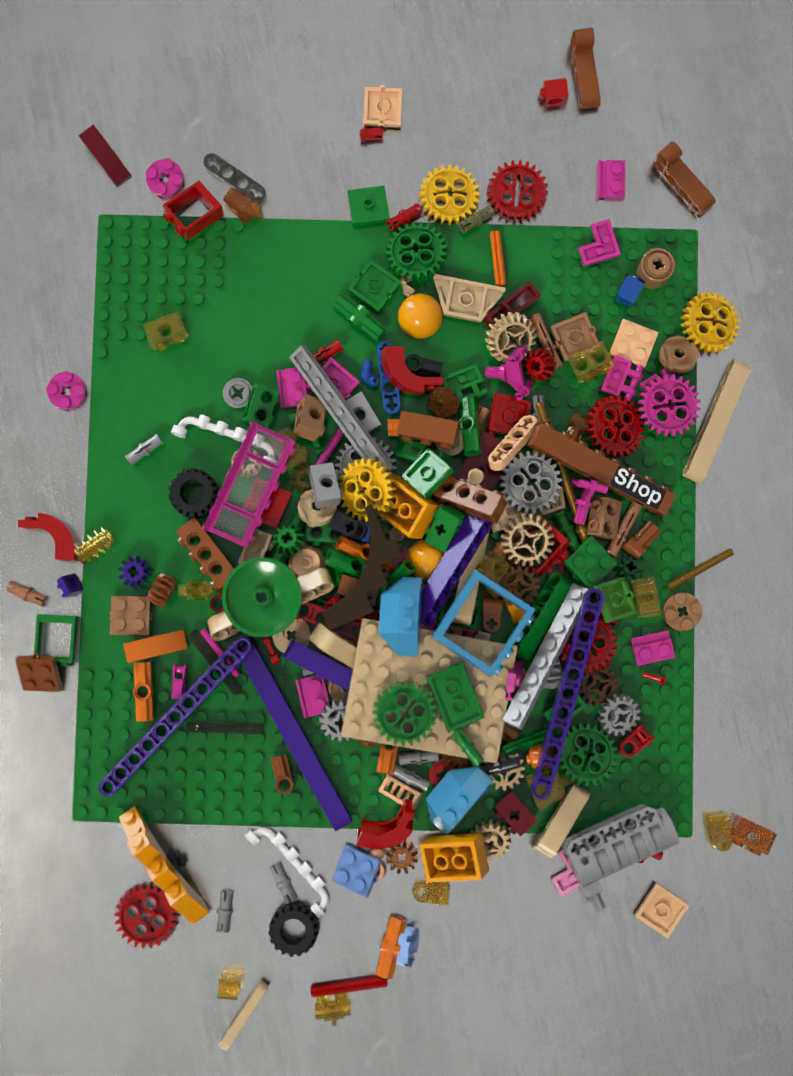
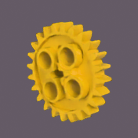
M451 164L448 165L447 169L441 165L440 171L434 168L433 174L428 172V178H423V184L420 185L421 192H419V197L422 198L420 204L424 205L423 211L429 210L428 217L435 216L434 222L441 219V224L443 225L444 221L447 220L450 226L454 220L456 225H458L459 219L463 221L466 219V216L470 217L472 215L471 211H476L477 207L475 205H478L480 201L477 199L480 197V192H476L479 190V185H474L476 178L470 179L471 172L464 174L465 168L459 171L458 165L454 169L451 168ZM437 183H441V184H443L445 187H443V188H438V187L436 186V184H437ZM459 183L463 188H457L455 184ZM442 201L445 205L438 206L436 202ZM460 201L463 203V206H457L455 202Z
M710 291L702 292L691 298V301L686 303L687 307L682 310L686 313L681 316V319L685 320L681 326L686 327V330L682 333H688L689 336L686 340L692 339V342L698 345V351L704 348V353L710 351L713 354L729 348L730 344L735 342L734 338L739 336L735 331L741 328L736 325L741 320L735 318L739 313L733 312L735 305L729 306L730 299L724 301V295L718 297L717 292L713 294Z
M363 458L361 460H354V463L348 464L349 468L343 469L345 474L339 475L343 480L338 482V485L343 490V498L341 500L344 503L341 507H347L346 514L352 513V518L368 522L363 506V500H365V507L372 505L373 509L377 507L381 517H384V512H390L388 506L394 505L391 498L396 497V495L392 494V491L397 488L391 485L395 482V479H389L392 472L386 473L387 466L381 467V461L375 462V459ZM368 473L370 474V480L367 478Z

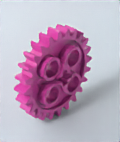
M665 374L663 375V380L657 376L655 378L656 383L650 380V387H643L646 393L639 394L643 398V400L637 401V403L642 405L637 411L643 412V415L639 418H645L646 421L643 425L650 424L649 431L656 429V435H659L661 431H663V437H666L669 432L671 437H674L676 431L681 435L683 434L682 428L688 431L690 430L688 424L695 425L692 418H699L695 411L701 410L700 407L696 406L701 400L695 399L699 392L693 393L692 390L695 386L688 387L689 380L683 383V376H680L677 380H675V374H672L670 379ZM674 390L681 392L680 400L674 398ZM656 392L662 395L661 402H657L654 399ZM668 402L669 404H674L678 402L686 403V405L674 406L670 409L669 407L660 409L652 408L653 406L664 405ZM677 409H681L684 412L682 419L676 416ZM659 411L664 413V421H659L657 419V413Z

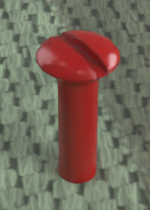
M645 671L642 677L660 682L662 686L666 681V675L660 677Z

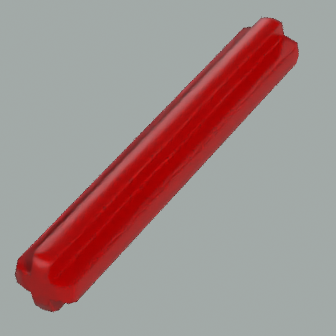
M376 976L313 985L310 988L312 997L383 988L388 986V981Z

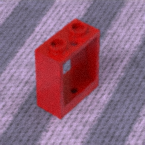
M197 181L163 204L164 218L169 224L172 222L178 235H183L187 241L224 216L222 205L200 181ZM199 198L209 209V212L185 227L175 216V213Z
M548 521L544 527L551 526L552 529L548 533H553L554 538L560 545L539 568L534 564L530 566L529 560H527L528 572L534 571L539 577L571 544ZM534 526L528 532L538 531L540 528ZM525 534V540H523L522 542L527 543L531 538H529L528 535ZM517 548V549H515V551H517L518 553H520L519 551H520L522 548H520V549Z

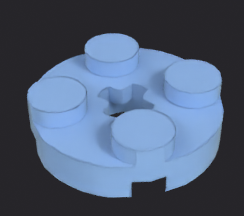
M408 926L405 928L404 934H400L398 945L401 946V950L397 956L398 965L408 968L412 967L415 961L412 955L414 952L417 953L419 944V931H416L417 927Z

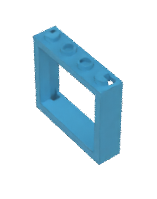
M475 570L430 638L488 677H493L494 674L498 675L503 668L501 663L505 658L508 659L514 651L512 646L515 641L519 642L523 637L524 632L522 630L525 625L529 626L535 616L532 614L535 609ZM478 581L525 612L491 667L443 636Z

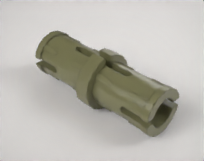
M487 205L480 211L473 212L470 217L458 223L459 227L465 226L460 230L466 233L473 227L482 225L483 221L494 216V211L487 213L493 208Z

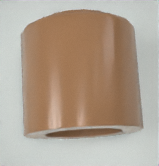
M650 249L639 262L636 268V276L642 280L641 282L644 283V287L647 289L661 288L675 271L674 257L665 249ZM656 262H657V263L660 264L662 267H660V268L657 270V269H655L656 265H654L653 263H656Z

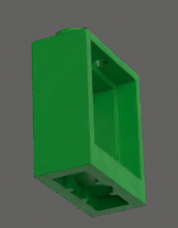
M37 614L34 654L38 653L39 656L44 654L46 622L72 624L69 657L55 658L56 662H59L58 666H70L71 663H77L80 616Z

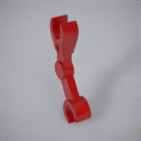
M263 637L270 651L269 656L272 664L279 663V655L277 651H274L270 637Z

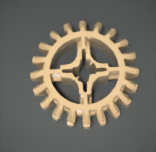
M508 312L507 317L501 314L500 320L494 318L496 323L494 325L489 324L491 330L486 331V334L489 336L485 338V341L488 343L486 347L490 350V354L498 361L502 360L506 363L513 351L522 345L527 346L528 349L526 350L533 351L530 346L536 344L533 340L537 337V334L534 332L536 329L532 325V321L527 319L524 314L520 316L518 312H515L514 315ZM508 333L511 336H513L512 339L514 340V342L511 339H509L510 337L508 336Z
M522 513V520L514 516L516 521L514 524L512 521H508V524L511 526L510 529L503 527V530L508 533L501 534V538L507 539L502 541L501 545L508 546L503 551L504 553L511 552L508 555V559L511 560L515 557V564H518L521 559L522 566L526 565L527 560H529L530 566H533L534 559L539 564L541 563L539 559L541 555L544 559L547 558L544 553L545 551L551 553L552 550L547 546L554 545V542L548 539L553 538L554 534L547 533L552 528L551 526L544 527L547 521L544 519L540 522L541 517L539 515L533 520L532 513H529L528 519ZM523 525H535L540 530L528 532ZM518 528L520 537L512 544L513 533ZM523 531L526 535H528L529 538L532 537V539H530V544L532 547H530L529 544H527L526 542H522L523 540H525ZM543 535L542 545L536 551L535 542ZM526 547L530 550L531 554H520L515 549Z

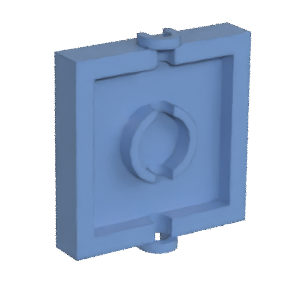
M347 844L337 864L338 867L333 882L365 898L369 897L373 884L378 880L377 873L382 860Z

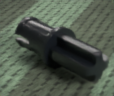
M517 756L504 760L498 759L497 763L481 765V769L489 776L498 773L504 774L505 771L520 768L521 761Z

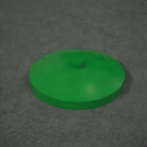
M253 558L239 564L229 574L223 587L222 603L226 616L238 630L255 637H268L284 631L294 622L301 608L302 591L296 575L285 564L271 558Z

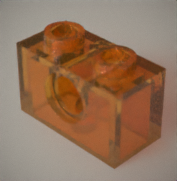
M736 815L727 836L733 839L732 843L743 847V845L749 846V851L760 856L763 853L768 856L777 834ZM750 832H754L755 838L749 842L747 836Z

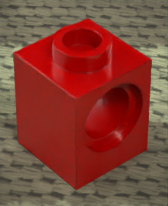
M566 78L544 81L542 88H540V99L544 100L545 106L567 103L569 93Z

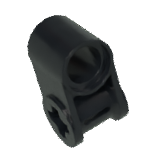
M336 509L328 525L329 528L357 540L364 538L367 532V528L363 523Z

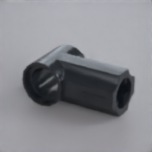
M417 354L409 355L405 361L407 368L413 374L427 377H440L443 362L422 358ZM414 360L419 366L411 368L408 362Z

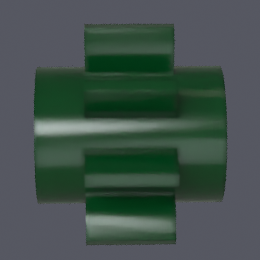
M632 556L627 561L625 558H622L620 560L622 565L616 566L620 572L618 577L625 576V581H628L630 577L635 580L637 578L636 573L642 571V569L638 568L640 562L634 561Z

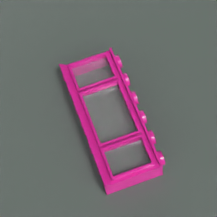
M250 421V427L246 436L244 435L242 438L240 449L233 458L234 462L230 470L226 473V479L222 488L217 493L218 497L214 505L210 508L208 519L202 525L204 530L245 548L248 544H252L255 538L253 532L256 526L259 527L263 520V516H261L263 510H267L271 503L269 497L272 491L275 492L280 482L278 481L280 473L284 474L288 465L285 462L288 456L293 455L296 448L294 440L253 421Z

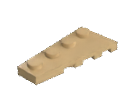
M563 489L556 490L560 494L559 497H553L556 503L548 502L550 508L546 509L543 506V512L541 513L536 509L533 519L537 515L545 516L566 508ZM526 491L524 498L526 501H532L533 495L531 492ZM536 491L538 497H541V494ZM506 501L507 506L498 523H493L492 525L493 533L503 530V527L510 528L511 526L508 524V521L510 520L514 524L516 522L514 516L522 520L523 508L517 512V506L514 505L510 508L511 501ZM530 509L528 513L525 514L527 518L529 516V513H531Z

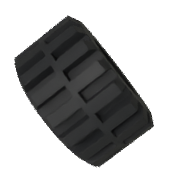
M191 468V470L185 469L183 473L176 474L177 477L172 479V485L168 489L170 491V494H168L169 499H171L170 503L175 510L189 518L195 517L198 519L201 516L209 515L210 508L218 497L219 488L215 480L208 473L200 469L196 470L195 468ZM192 483H200L205 489L204 498L197 504H188L184 500L186 487Z
M293 902L290 905H283L281 909L279 908L276 911L269 925L271 944L274 943V948L277 951L279 949L281 954L285 955L287 953L289 957H293L296 954L298 957L304 952L306 954L315 945L319 933V921L316 919V915L310 911V907H304L302 903L297 905ZM290 919L299 920L305 926V935L297 940L290 939L283 932V924Z

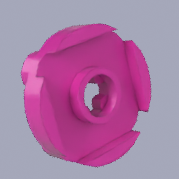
M169 158L157 160L146 170V182L153 194L170 198L181 191L184 174L176 162ZM162 175L170 176L168 177L169 181L166 183L164 180L160 181Z
M69 371L53 376L46 387L50 402L59 409H76L84 402L86 397L84 381L78 375ZM70 386L71 389H70L69 391H70L71 394H70V395H67V394H64V395H63V394H62L63 388H64V387H67V388H68V387Z

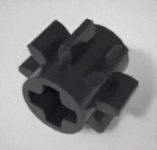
M177 852L167 855V858L179 873L183 872L182 866L186 865L184 857H178Z

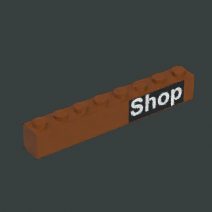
M549 423L536 426L527 446L579 474L597 481L598 484L608 486V489L640 504L643 508L658 516L667 515L676 496L670 492V488L654 484L655 480L647 476L641 477L638 475L637 470L630 467L626 469L621 466L622 463L620 461L606 458L605 453L595 449L593 451L589 449V445L585 442L572 440V436L566 432H557L555 427Z

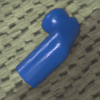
M363 360L361 379L367 386L373 388L379 384L378 377H375L371 372L373 362Z

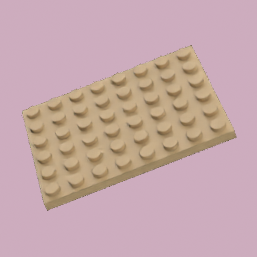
M362 618L341 736L394 745L393 738L388 742L386 741L387 734L380 736L383 729L376 730L375 727L379 722H373L372 720L377 717L376 714L372 713L373 710L378 709L373 703L380 702L377 695L384 696L382 689L389 691V684L395 688L397 681L403 686L406 680L408 686L415 682L416 689L422 685V693L428 690L427 698L433 697L426 676L463 662L485 718L463 726L461 729L470 741L475 743L474 746L484 758L483 761L497 763L504 721L502 720L506 714L508 700H505V696L509 694L506 691L509 670L511 668L514 669L518 646H512L514 651L508 659L505 658L501 663L503 668L498 675L494 674L493 677H488L431 639L430 637L434 633L431 630L420 629L419 657L398 656L379 635V621ZM447 633L443 635L489 667L492 666L505 645L503 643ZM400 694L396 698V702L399 705H403L407 701V697L404 694ZM415 698L411 699L405 711L401 709L400 713L402 716L399 719V721L395 724V729L398 728L404 716H409V713L407 711L409 707L414 703ZM433 700L430 703V705H436L435 700ZM416 705L413 709L414 715H421L424 711L422 705ZM438 707L432 710V712L437 714V716L432 717L436 724L429 725L433 730L432 732L425 731L427 738L421 735L420 743L414 739L413 746L408 741H406L405 746H402L401 741L394 745L468 758L465 753L461 752V747L452 736L456 730L447 732ZM389 711L385 715V719L389 722L394 721L396 718V713L393 711ZM406 722L402 726L404 732H410L413 728L411 722Z

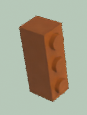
M402 411L397 434L402 437L401 440L413 442V439L419 440L420 444L427 446L435 443L439 444L440 448L450 450L451 447L456 448L461 424L458 421Z

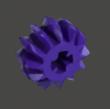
M129 556V563L122 561L121 563L125 567L118 568V571L124 573L119 575V579L126 578L123 581V585L130 583L129 586L132 589L135 587V584L138 588H141V581L145 584L148 583L145 576H152L151 573H146L147 570L151 569V566H145L147 563L146 559L140 562V556H136L135 560ZM136 567V570L139 571V574H135L134 577V574H131L132 569L135 570Z

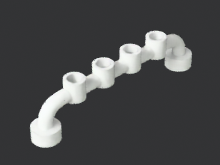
M200 415L199 418L186 417L182 419L178 426L173 425L171 434L185 438L188 432L185 427L193 424L201 429L210 430L216 434L228 436L241 442L243 436H246L247 431L240 427H236L235 431L228 429L229 425L222 421H218L217 425L210 423L211 418ZM256 434L252 446L267 450L268 457L264 456L263 458L277 464L278 461L275 460L276 452L274 447L264 441V436Z
M266 827L258 828L254 832L250 829L245 836L254 846L261 841L259 839L261 835H266L321 896V903L318 905L315 902L310 909L319 919L326 915L324 910L329 903V894L324 888L326 883L319 876L315 878L310 873L313 869L306 861L304 863L300 862L297 858L300 854L293 847L289 849L284 844L287 840L280 832L275 834L274 831Z

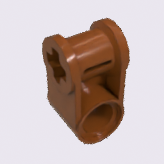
M483 596L482 629L486 633H494L500 627L503 597ZM490 619L496 624L492 629H489V626L486 625Z

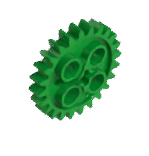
M412 222V227L405 223V229L398 227L399 233L392 232L393 238H388L389 244L386 245L387 252L385 254L386 258H388V265H391L392 271L396 270L397 276L402 273L403 279L410 276V281L412 282L414 277H417L418 282H420L422 276L428 280V274L434 277V270L441 271L439 265L445 264L444 259L447 258V245H445V238H442V233H437L436 227L430 230L429 223L423 227L422 222L419 223V226ZM423 240L429 241L426 244L421 243ZM405 242H409V243H410V244L407 245V246L402 245V244L405 243ZM426 257L431 258L429 261H423V260H422L423 258H426ZM407 259L412 260L410 263H404Z
M405 680L404 685L401 686L399 681H397L395 688L389 684V691L382 689L384 696L377 695L380 702L373 703L378 709L372 711L373 714L377 715L372 720L373 722H379L375 728L376 730L383 729L380 736L387 734V742L393 738L394 745L401 741L402 746H405L406 741H408L413 746L414 739L420 743L421 735L427 738L426 730L433 731L429 725L436 724L432 717L437 716V714L432 712V710L437 708V706L430 705L434 698H427L428 690L422 693V685L416 689L415 682L408 686V682ZM400 694H404L407 697V701L403 705H399L396 702V698ZM415 698L414 703L409 707L407 711L409 713V716H404L398 728L395 729V724L399 721V719L402 716L400 713L401 709L405 711L411 699ZM416 705L423 706L424 711L421 715H414L413 709ZM389 711L396 713V718L392 722L385 719V715ZM404 723H412L413 728L410 732L402 730Z
M579 723L577 729L573 725L566 735L559 761L562 765L558 770H565L563 777L570 775L569 782L576 779L577 786L582 782L584 787H587L589 782L592 787L596 786V781L599 785L604 783L603 779L608 780L610 778L608 773L613 774L615 772L611 767L618 765L613 761L619 758L618 755L613 754L618 748L611 746L615 741L608 740L610 734L603 735V728L597 731L596 724L590 728V724L586 723L583 728V725ZM577 738L582 739L583 747L578 746ZM595 745L601 747V754L596 752ZM585 751H587V755L590 756V757L587 758V759H586V754H584ZM572 756L578 759L577 766L572 763ZM590 763L595 764L596 772L590 769Z

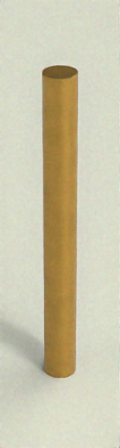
M731 548L667 583L666 587L671 591L734 555Z

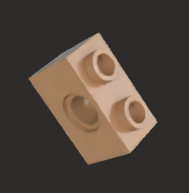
M305 394L299 401L293 434L313 442L323 435L325 431V425L323 424L327 415L325 406L318 398Z

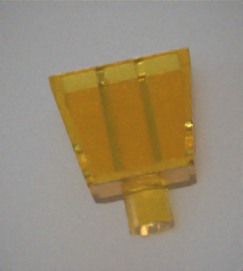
M551 769L541 770L542 775H548ZM535 772L524 774L530 792ZM556 772L552 790L547 799L540 800L531 792L538 811H542L566 796L563 787L574 783L573 781L569 782L570 775L563 777V775L559 776L558 772ZM538 785L536 793L543 794L546 789L545 785Z

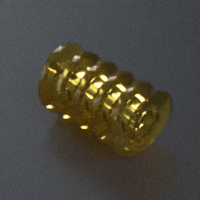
M102 525L100 526L101 533L93 530L94 537L87 534V542L81 538V546L74 543V553L84 566L86 565V560L89 562L93 561L92 555L99 557V551L105 553V546L111 549V542L117 545L113 535Z

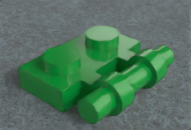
M477 364L443 377V386L447 395L455 394L457 399L450 401L452 408L458 407L462 398L474 397L478 401L488 394L486 387L479 390L477 386L483 383V378ZM471 387L473 392L463 396L461 391Z

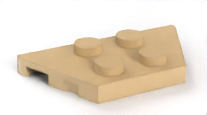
M435 274L433 277L443 315L479 323L483 321L506 290L504 287Z

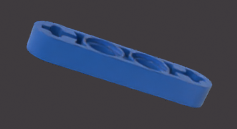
M382 341L377 346L383 408L386 414L396 415L400 410L399 389L395 387L393 392L385 391L384 386L390 381L382 371L380 352L383 346H393V344L389 341ZM397 395V398L393 397V403L397 407H394V411H391L390 408L386 407L390 404L389 398L385 399V396Z

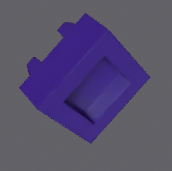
M75 573L61 576L57 579V589L61 588L64 593L61 595L62 597L79 594L83 591Z

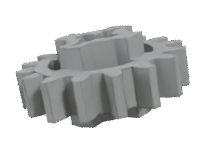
M623 693L619 697L613 694V699L607 697V703H601L603 709L598 710V713L601 715L598 717L601 723L600 726L608 734L613 733L615 736L619 732L625 735V730L632 732L630 727H636L635 720H640V717L637 715L641 712L637 707L638 704L629 695L626 697Z
M342 698L339 703H336L335 700H332V705L327 703L326 710H321L322 716L319 720L322 723L321 730L326 729L324 735L331 734V740L338 737L339 742L342 740L341 732L343 722L340 726L339 718L340 714H342L344 721L347 702L343 703Z

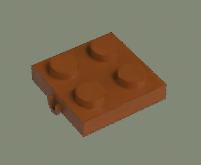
M38 653L32 656H17L15 662L23 691H61L62 683L55 657L39 656Z

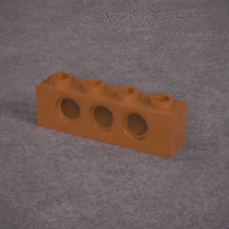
M451 475L429 497L437 503L448 504L459 511L494 524L498 523L507 506L502 493L496 490L491 492L479 484L472 485L465 479L459 478L458 480Z
M193 517L176 531L180 536L177 540L184 548L187 546L190 549L189 556L194 562L199 561L201 564L199 569L205 576L209 575L212 581L210 583L216 591L220 589L223 592L225 581L234 567L209 534L202 528L198 520ZM200 539V543L193 546L194 541ZM211 553V557L208 560H204L205 555ZM222 567V572L215 575V571Z

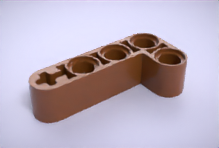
M592 27L573 30L570 40L581 109L600 107L601 105L593 53L595 36Z
M671 141L656 154L653 164L693 211L698 215H702L716 203V200L711 192L680 159L682 150L675 142Z

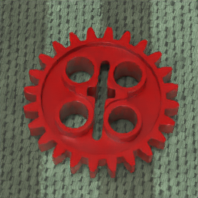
M512 160L511 166L505 162L504 169L498 166V173H492L494 179H489L488 183L490 186L487 187V191L490 193H488L487 198L492 199L490 206L496 205L494 212L500 210V217L506 214V220H509L512 216L514 222H516L517 217H520L523 222L525 216L530 220L532 217L531 213L537 215V209H543L542 203H546L547 200L544 196L548 195V191L544 189L548 187V183H543L546 177H540L541 170L535 172L536 165L530 168L528 161L525 165H522L521 160H519L518 165H515L514 160ZM517 175H520L518 207H515ZM511 178L514 182L507 184L504 180ZM530 180L532 185L527 186L523 181ZM509 196L512 201L505 202L503 197ZM528 198L531 203L525 204L521 199Z
M611 395L594 403L595 406L590 408L592 413L586 415L590 420L585 422L586 425H589L585 432L591 433L587 439L594 440L591 446L597 445V450H603L605 456L609 454L610 458H620L623 455L627 456L631 452L636 451L635 447L641 445L638 440L644 439L640 433L645 432V430L640 426L644 424L643 421L639 420L642 414L637 415L636 413L639 408H632L634 402L627 404V398L621 400L620 396L613 397ZM605 413L609 415V420L606 418ZM621 434L624 435L625 441L622 440Z
M588 612L587 617H584L586 622H591L593 619L590 612ZM604 618L598 620L589 658L587 659L585 670H588L589 675H591L592 669H595L598 673L599 666L605 669V661L611 663L612 659L609 656L615 657L616 655L613 651L618 646L614 644L617 641V637L613 636L615 629L609 630L611 623L605 625ZM573 628V630H572V632H571L569 638H572L573 632H574V628ZM583 631L580 632L583 640H587L588 634ZM597 641H601L605 646L597 648L594 644ZM567 642L560 656H563L560 659L561 663L566 661L570 646ZM579 649L574 651L573 657L576 661L581 659L579 658V655L582 652Z
M141 883L139 890L133 886L131 888L132 893L127 890L125 892L126 897H120L119 900L123 904L116 905V908L120 911L114 913L115 916L119 917L114 924H120L117 931L123 930L124 933L121 938L129 937L127 940L128 944L133 940L135 941L134 947L141 943L142 949L147 944H149L151 949L154 946V942L160 946L161 939L165 942L168 940L166 934H173L171 928H176L177 926L173 921L177 920L179 916L174 915L177 911L170 906L164 891L158 890L159 886L156 885L152 889L151 883H148L145 888L143 883ZM147 898L155 900V907H150L147 904ZM135 907L138 910V915H131L129 908ZM144 913H145V914H148V913H149V914H150V917H149V918H147V917L144 918V917H143V914H144ZM161 916L164 919V924H157L155 917ZM137 926H145L146 933H140Z

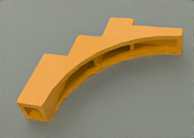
M134 806L121 815L119 819L128 837L127 843L132 855L146 867L151 880L164 891L170 906L193 925L209 914L203 898L194 891L167 858L149 830L139 809Z

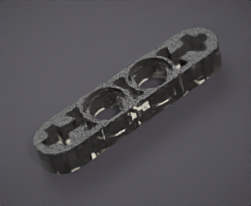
M209 153L204 157V166L211 174L253 203L261 204L266 200L267 193L262 185L217 154ZM215 159L216 164L220 167L219 171L215 165L212 164L210 166L208 161H214ZM230 169L233 171L231 177L225 178L222 175L223 171ZM245 179L248 181V185L246 188H239L238 182ZM251 187H252L253 190H254L255 192H257V193H258L259 191H261L262 197L257 196V197L255 198L254 192H252V191L250 190Z

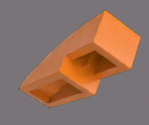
M184 630L123 644L128 663L188 649Z

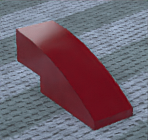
M94 124L78 135L116 187L131 177L127 168Z
M529 281L487 314L483 319V323L491 330L489 324L494 325L496 323L494 318L500 320L501 314L507 317L508 312H511L513 315L515 312H518L521 315L542 295Z

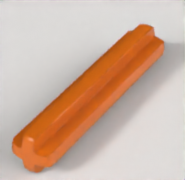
M491 231L490 241L495 285L502 287L506 285L501 234L500 231Z

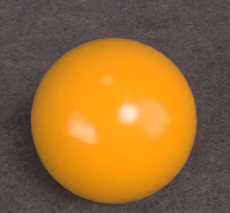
M423 293L413 294L407 297L399 307L398 323L400 328L412 338H429L439 330L442 324V308L438 301L430 295Z
M425 539L415 542L409 548L405 558L416 568V572L412 577L423 578V584L426 585L445 553L426 543Z

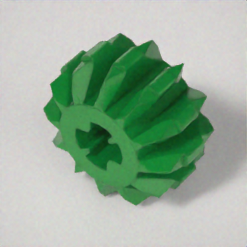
M291 523L289 528L286 524H283V530L276 528L279 534L273 535L276 541L272 544L274 547H277L276 551L278 553L283 552V555L287 557L289 552L292 556H295V550L298 552L302 551L299 546L305 545L303 539L306 536L304 533H301L302 529L300 527L295 528V525Z

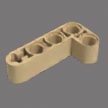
M319 622L308 639L327 654L353 668L357 646L337 635L333 630L329 631L326 625Z
M573 782L543 832L539 833L533 841L531 848L547 859L553 858L591 793Z

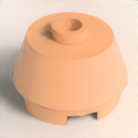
M299 546L302 551L298 552L295 550V556L290 554L288 559V567L297 578L318 568H326L325 556L315 546Z

